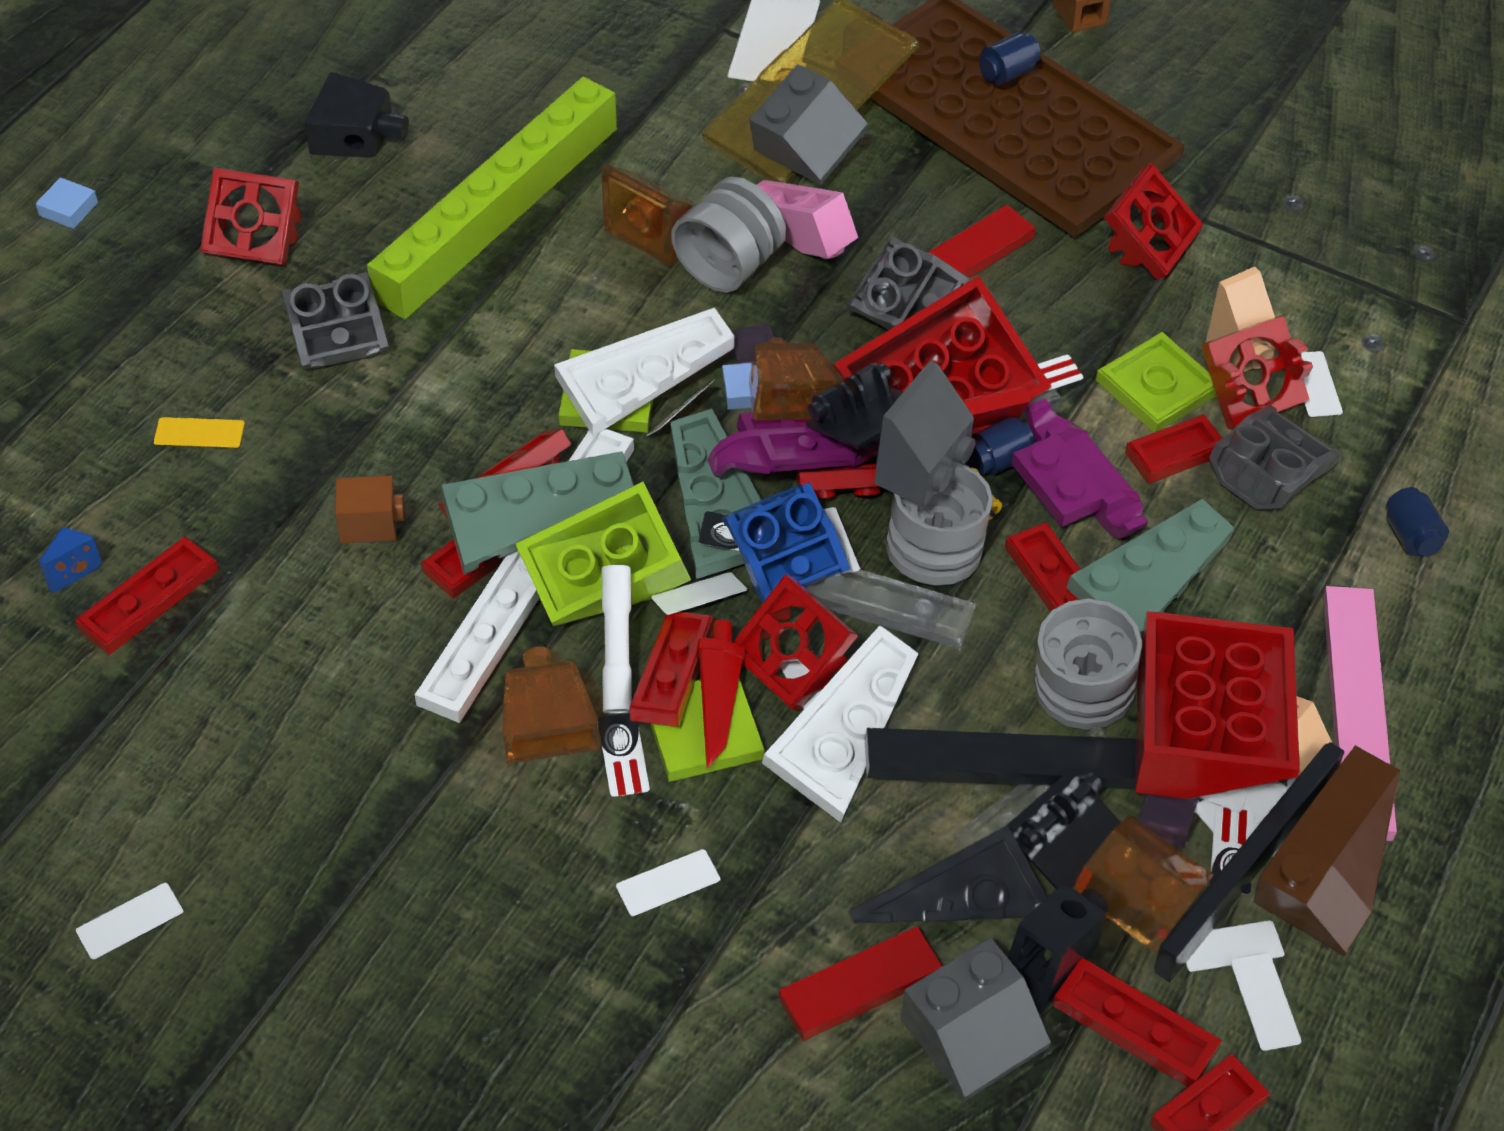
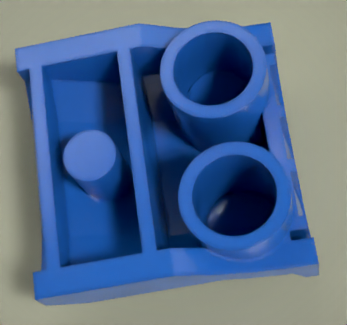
M810 482L770 496L721 518L739 548L755 591L762 603L785 574L792 576L803 587H807L825 578L851 569L835 528L822 508Z

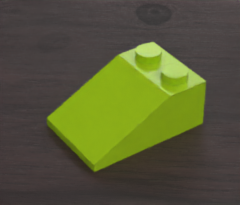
M644 482L515 543L553 626L603 613L602 567L625 565L631 567V605L649 601L653 595L672 590L691 580Z

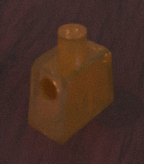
M779 337L771 338L766 343H759L753 349L749 376L754 420L813 419L808 412V405L812 403L813 396L844 380L821 350L814 344L787 343Z
M534 647L525 651L522 656L524 667L510 669L505 673L503 738L507 764L600 750L597 715L576 664L571 661L553 663L551 651L545 647Z

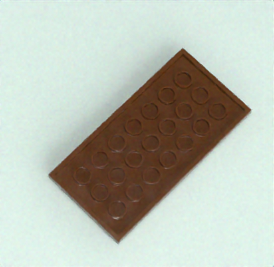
M929 0L836 62L835 75L1075 238L1106 215L1142 167L1152 162L1157 170L1162 173L1183 156L1184 144L1042 53L1040 60L1035 63L1032 70L1002 85H996L987 80L979 67L982 49L1011 35V33L960 0Z

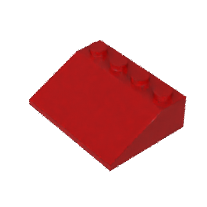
M980 276L975 277L833 364L823 377L829 387H832L840 381L845 383L846 377L850 375L855 376L856 372L871 363H885L891 372V378L887 380L888 385L904 392L927 363L932 361L940 366L962 400L1021 386L1027 387L1030 399L1033 400L1052 387ZM993 424L972 428L971 437L974 433H977Z
M1147 611L1141 636L1142 649L1137 682L1135 793L1189 799L1298 777L1300 762L1294 629Z

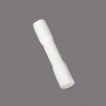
M608 565L602 567V611L605 623V665L602 670L603 712L608 714L630 713L629 708L632 703V669L629 664L631 567Z

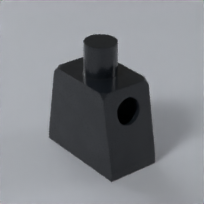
M330 72L304 122L309 154L363 158L374 157L385 137L399 140L406 139L409 130V118L405 115L392 113L390 94L385 88Z
M1061 885L1018 925L1008 959L1024 977L1037 1011L1041 1014L1054 1001L1056 993L1081 957L1089 960L1094 951L1106 918L1108 904L1106 899L1093 889H1085L1080 894L1068 885ZM1046 949L1052 953L1048 961L1044 957Z

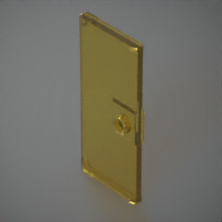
M836 0L786 50H783L757 76V79L702 132L703 139L765 180L786 183L796 172L754 151L749 119L791 70L799 64L831 80L851 105L858 110L920 47V44L913 36L902 30L900 31L852 2Z

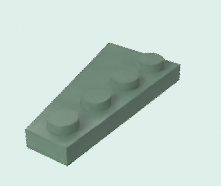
M713 409L670 421L671 439L696 579L745 564L740 551L699 543L704 513L710 511L729 515L761 501V498L744 469L730 468L725 470L723 475H713L707 459L712 449L727 437Z
M623 451L443 484L441 486V496L463 575L479 568V563L494 556H498L500 559L517 551L515 543L633 487V482Z
M1201 499L1070 576L1066 588L1078 600L1095 599L1106 601L1126 611L1137 624L1140 636H1142L1146 612L1164 613L1165 608L1174 598L1178 599L1186 590L1191 579L1197 573H1201L1228 543L1234 527L1206 501Z

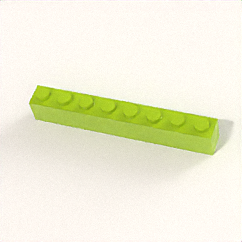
M584 76L580 78L368 263L369 280L377 304L406 320L617 130L615 92Z

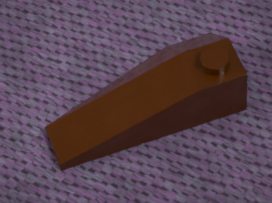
M1355 745L1285 838L1260 876L1253 903L1345 957L1372 912L1400 770Z

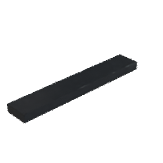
M866 728L864 740L867 778L1052 786L1072 769L1076 775H1086L1088 772L1096 774L1102 782V788L1135 789L1136 739Z
M1331 742L1325 743L1161 943L1154 966V973L1169 983L1282 845L1285 838L1340 766L1345 752L1343 749Z

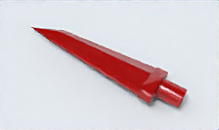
M728 620L715 621L713 623L712 638H700L697 645L700 662L706 769L726 749L741 666L745 659V648L731 642L732 623Z

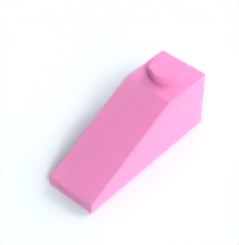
M763 180L757 184L772 198L781 211L786 225L785 242L799 252L819 256L822 259H831L842 254L845 250L844 247L858 238L842 192Z

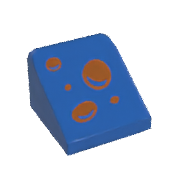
M63 527L44 552L39 563L49 591L56 593L95 571L101 566L102 560L95 539L91 535Z

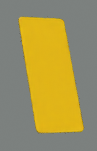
M161 417L158 421L153 443L155 445L238 448L241 443L245 422L243 420Z

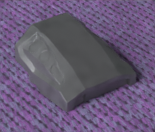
M893 236L872 264L851 298L846 310L850 312L856 311L885 329L890 330L969 281V278L935 255L921 251L913 245L904 243Z
M367 272L360 273L359 276L346 274L337 280H332V283L319 286L310 283L301 284L292 293L290 289L282 290V298L302 369L325 367L389 350L379 308Z
M1268 405L1246 416L1234 430L1216 442L1209 457L1220 484L1255 509L1284 507L1289 498L1302 490L1312 480L1328 472L1342 455L1338 450H1332L1285 418L1272 405Z

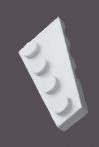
M712 308L554 364L555 377L592 436H595L734 349V335L717 310Z
M879 626L764 754L762 764L841 823L866 769L864 740L866 728H885L918 653L882 626Z

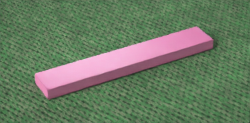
M1326 586L1323 594L1334 740L1335 745L1345 751L1341 763L1356 745L1390 764L1374 589ZM1394 803L1386 841H1393L1397 833Z

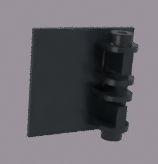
M871 363L856 372L855 376L850 375L846 377L845 383L840 381L813 396L812 403L808 405V412L813 419L808 421L806 426L856 449L872 446L878 442L881 436L883 416L901 396L903 391L888 385L887 380L891 378V372L885 363Z
M1070 769L1007 824L1023 854L1055 889H1058L1061 885H1068L1081 894L1085 889L1093 888L1141 844L1098 798L1102 782L1092 772H1088L1086 775H1076Z

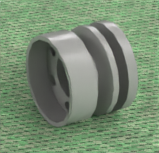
M730 176L720 180L713 187L712 191L704 195L699 204L692 206L676 221L671 230L672 245L680 262L696 280L712 290L728 293L737 290L755 272L759 265L764 264L770 255L774 254L781 247L786 239V225L781 211L767 193L756 184L744 178Z
M958 463L953 469L952 477L946 489L942 493L935 492L924 507L894 493L886 549L889 560L897 570L916 582L934 586L955 584L970 577L979 567L983 553L986 530L993 503L989 484L977 471Z
M1082 599L1069 601L1052 610L1041 623L1037 639V664L1034 686L1039 704L1051 718L1067 727L1090 730L1104 728L1122 719L1131 708L1137 689L1142 640L1137 624L1126 611L1110 602Z

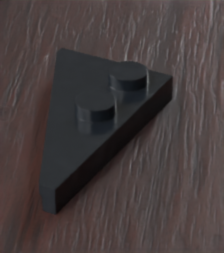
M1005 825L849 910L848 913L854 923L1025 918L1047 896L1009 826Z

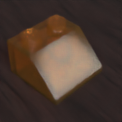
M606 164L601 169L604 231L659 261L672 266L678 260V257L672 245L671 230L676 221L696 204L633 171Z
M1129 815L1112 830L1086 863L1073 889L1080 894L1085 889H1093L1099 892L1108 904L1106 917L1157 953L1161 943L1188 912L1214 875Z

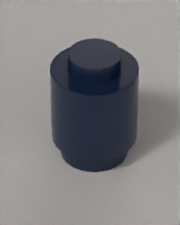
M1029 33L1011 34L982 49L979 62L981 73L992 83L1002 85L1034 68L1035 63L1041 57L1039 44Z
M1008 417L972 435L971 438L975 439V446L967 462L971 468H976L980 475L985 473L994 475L1012 466L1013 452L1034 444L1033 433L1025 422H1020L1015 417Z
M1408 487L1397 491L1388 499L1386 503L1387 520L1408 554L1429 556L1442 548L1449 535V529L1427 494L1420 492L1417 488Z

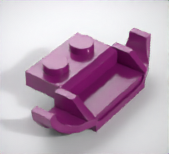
M1046 398L1028 405L1027 420L1035 443L1013 452L1012 466L1060 526L1063 527L1092 514L1111 536L1118 539L1129 536L1134 531L1147 526L1148 521L1142 515L1143 506L1138 492H1135L1090 439L1088 432L1073 422L1055 414Z
M808 408L740 413L737 422L739 432L721 440L712 449L707 461L714 476L723 475L725 470L730 468L744 469L748 473L770 474V472L840 466L854 467L867 462L872 457L875 463L877 462L879 441L872 446L856 449L806 426V423L813 418L810 416Z

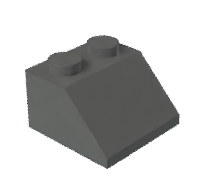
M799 64L791 70L749 119L754 151L820 185L868 130V123L831 80Z
M929 361L883 416L874 484L922 507L926 505L935 492L942 493L946 489L952 477L953 469L958 463L964 465L968 461L975 446V439L971 438L974 417L938 364Z
M991 937L904 990L901 1021L964 1102L1050 1047V1039L1024 977Z

